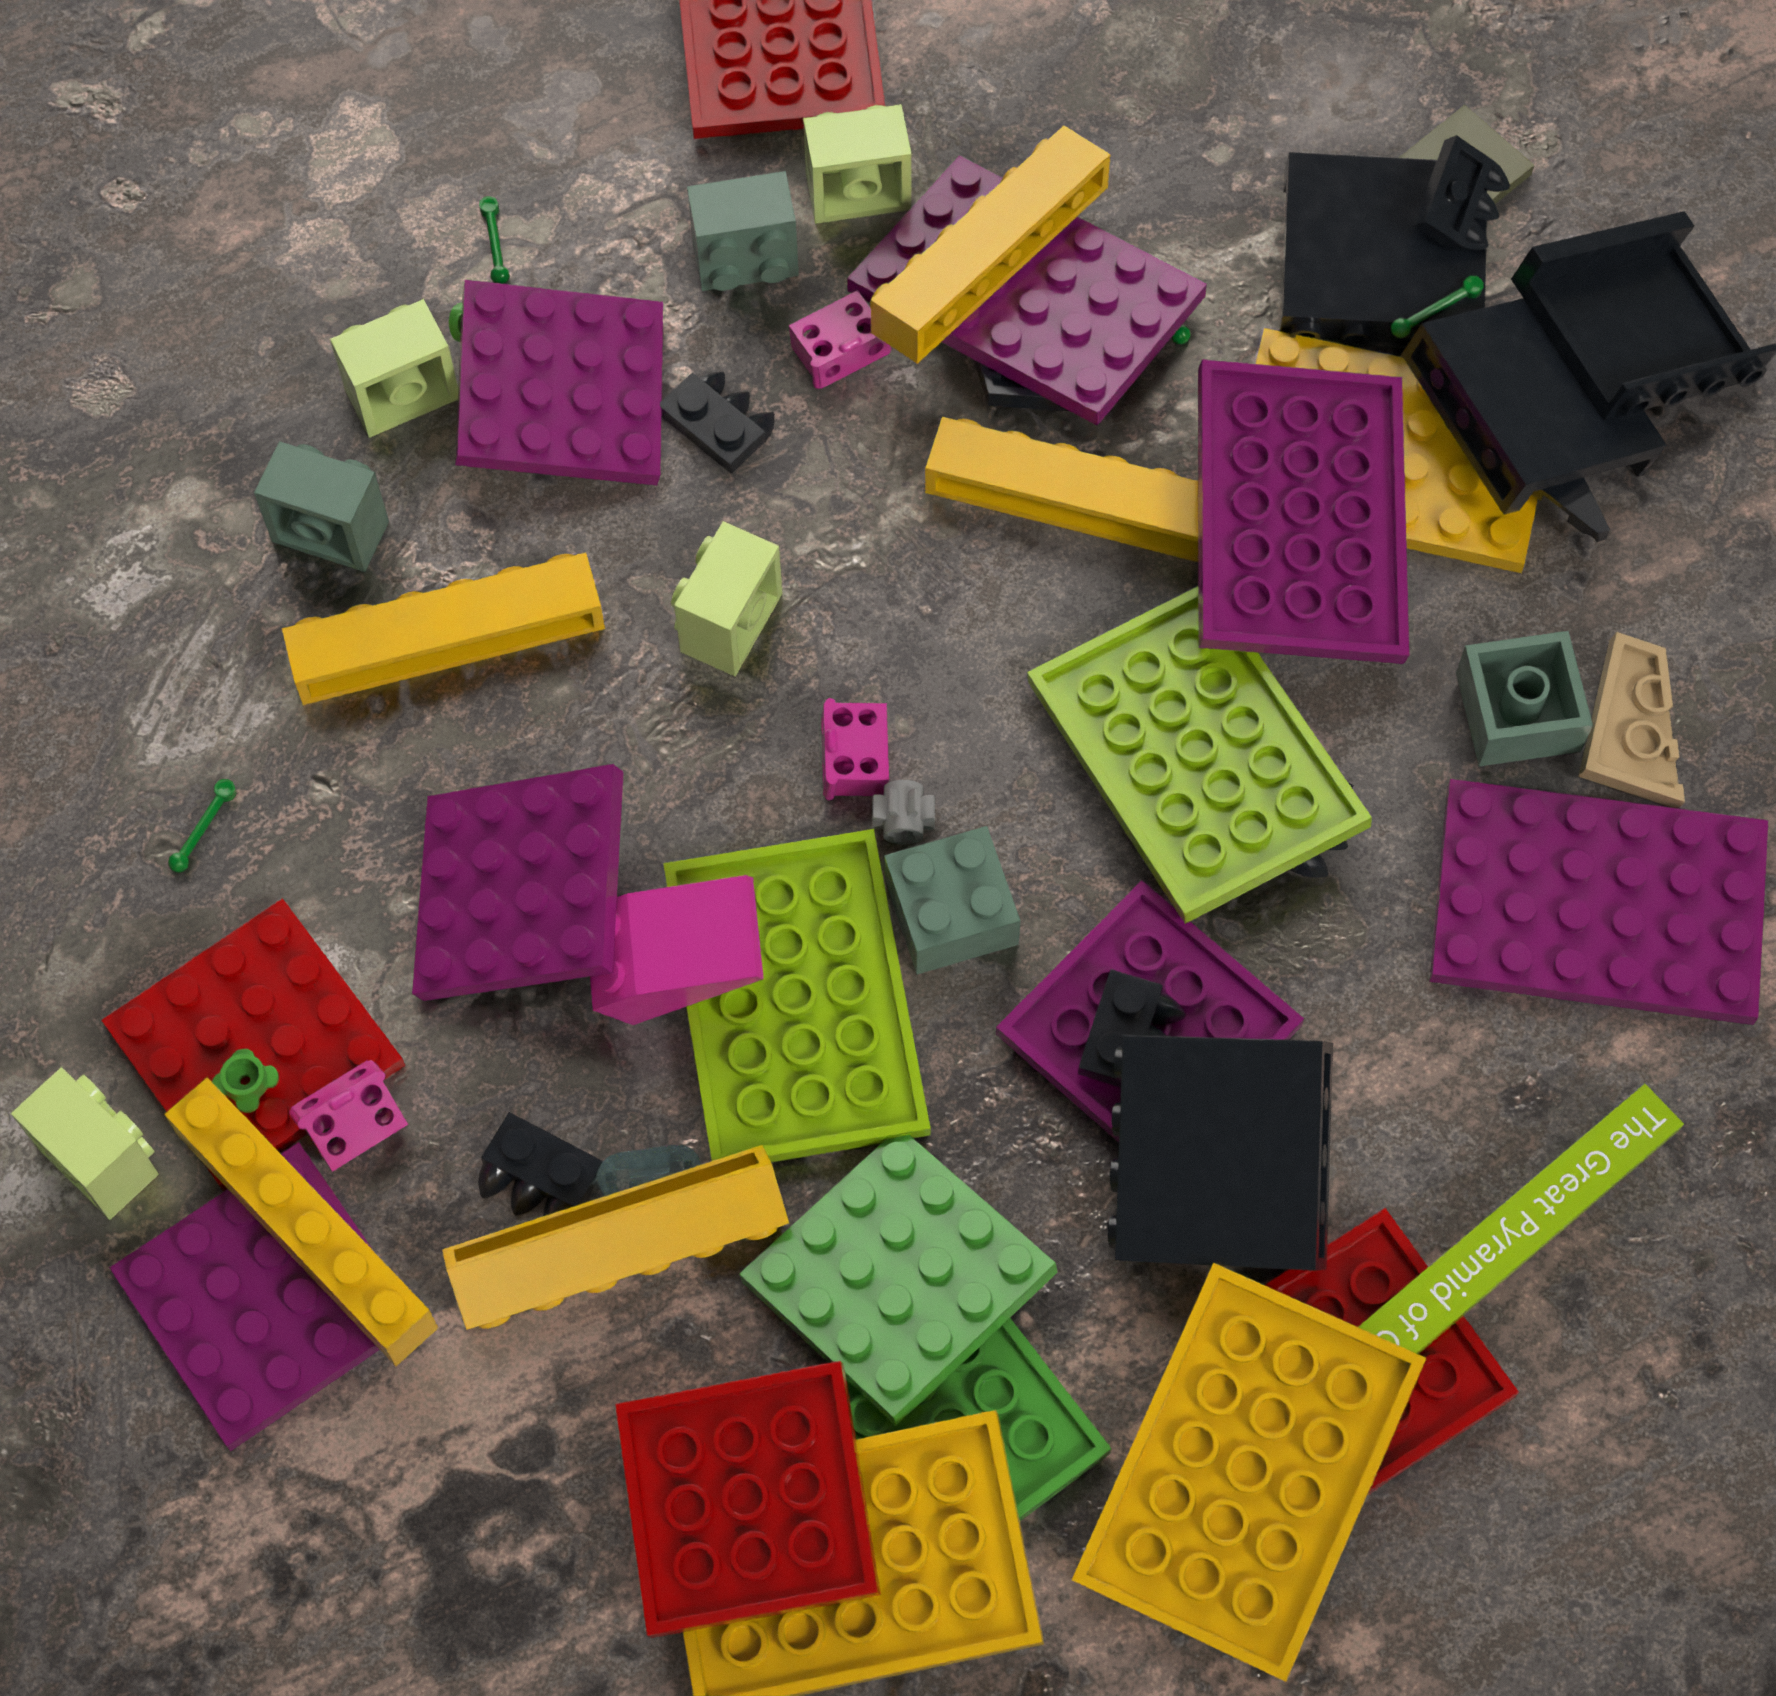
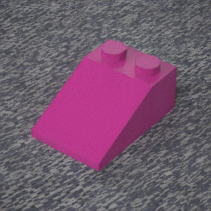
M743 875L627 893L617 897L613 973L590 976L593 1011L631 1025H636L763 980L753 878Z

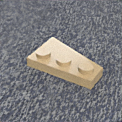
M1616 632L1609 640L1592 714L1593 726L1586 740L1578 777L1671 808H1680L1685 803L1683 784H1678L1676 760L1679 758L1677 739L1672 737L1669 710L1673 707L1666 648Z

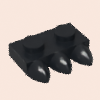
M1455 135L1444 140L1413 226L1449 250L1459 247L1475 251L1488 248L1489 243L1484 231L1473 219L1492 221L1499 218L1500 215L1494 201L1484 189L1494 192L1510 189L1505 172L1493 159L1459 136Z
M692 372L660 402V407L662 408L661 417L732 474L770 437L774 428L775 415L773 412H764L750 417L745 416L750 404L749 392L732 393L722 397L721 394L725 385L724 372L707 373L700 377Z
M1111 969L1078 1067V1075L1121 1088V1080H1116L1114 1075V1055L1117 1047H1122L1123 1035L1167 1036L1151 1024H1171L1185 1019L1186 1013L1183 1008L1170 995L1162 992L1163 985Z
M508 1112L481 1156L483 1165L479 1173L480 1196L485 1199L500 1193L512 1181H515L511 1192L513 1214L518 1216L527 1213L538 1206L544 1198H547L543 1216L585 1203L604 1172L605 1164L604 1161Z

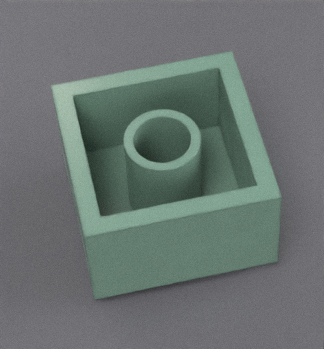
M786 171L687 186L692 241L702 291L713 289L727 291L739 285L758 282L777 283L789 277L799 276L796 219Z
M279 441L254 492L272 542L362 572H366L389 523L374 471L356 460L347 459L343 462L327 457L318 449L306 444H299L296 447Z
M1569 631L1465 645L1456 676L1479 767L1582 752L1593 723Z
M987 826L884 855L885 882L917 975L1019 945L1021 921Z

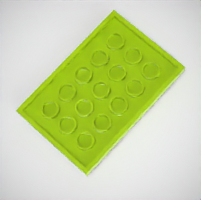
M1198 586L1027 672L1028 683L1185 924L1371 828L1372 816L1258 652L1199 648Z
M874 829L663 863L667 887L743 875L752 877L754 882L764 979L687 1006L711 1160L724 1158L763 1145L770 1161L776 1162L877 1145L886 1139L910 1135L912 1138L930 1136V1122Z

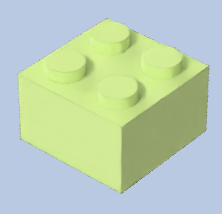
M876 105L865 110L844 113L827 112L816 117L803 118L806 177L815 224L911 209V149L902 105Z
M424 299L411 305L398 306L383 317L364 325L351 326L340 335L330 339L345 392L369 438L458 400V384L449 346Z
M723 521L715 536H707L702 542L696 556L697 566L689 579L684 577L680 580L673 593L671 605L675 609L676 621L674 628L678 631L680 652L736 676L782 596L780 553L778 545Z
M61 1067L10 1114L35 1147L90 1202L111 1220L159 1175L149 1160V1157L155 1151L142 1138L144 1134L122 1111L116 1114L105 1101L106 1097L92 1081L84 1074L75 1081Z

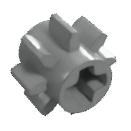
M895 780L887 783L884 786V795L872 796V828L883 829L884 839L891 843L913 844L923 839V829H935V796H924L923 785L916 781Z

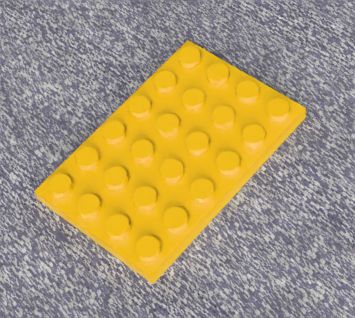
M1264 328L1255 364L1402 377L1407 549L1522 573L1538 499L1531 495L1520 511L1503 515L1452 433L1446 428L1443 419L1403 357L1296 335V338H1291L1290 333Z
M1213 1263L1073 1575L1072 1581L1287 1682L1424 1366L1426 1357Z
M992 1410L857 1439L856 1443L881 1595L683 1632L693 1696H801L1044 1645L997 1411Z

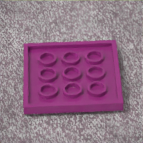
M465 280L462 291L455 465L657 486L661 474L662 408L660 407V402L662 401L663 302Z
M614 764L427 796L412 988L414 996L422 1001L613 973L624 775L621 769Z
M1141 880L996 1026V1035L1119 1143V1136H1114L1112 1131V1111L1114 1104L1121 1102V1088L1078 1075V1067L1111 969L1163 985L1162 992L1170 995L1180 1004L1186 1013L1185 1019L1171 1024H1151L1167 1036L1289 1040L1302 1027L1304 1018L1193 923L1188 922L1185 924L1176 909Z
M298 1142L283 1152L281 1155L371 1248L300 1143ZM228 1189L109 1267L230 1451L379 1351V1348Z

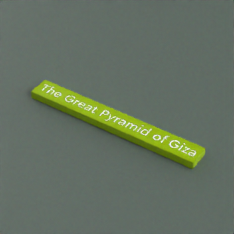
M1646 1084L1642 1085L1358 1328L1419 1354L1674 1136L1684 1123Z

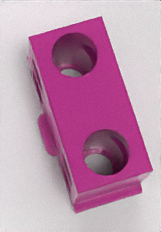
M858 290L789 325L791 348L811 374L813 386L816 389H822L890 354L892 350L890 345L871 333V308ZM850 308H854L850 313L847 314V311ZM859 325L864 328L861 333L857 330ZM807 330H811L806 336H803ZM816 347L821 350L819 355L814 353Z
M833 698L826 699L823 704L821 717L823 796L827 800H833L835 796L884 795V786L889 783L887 703H836Z
M365 1061L295 1104L289 1111V1115L300 1129H305L332 1172L408 1125L383 1083L385 1073L374 1061ZM378 1099L376 1102L370 1104L372 1100ZM383 1108L379 1114H376L379 1109ZM330 1128L328 1132L322 1133L325 1129ZM336 1137L332 1143L328 1144L332 1138Z

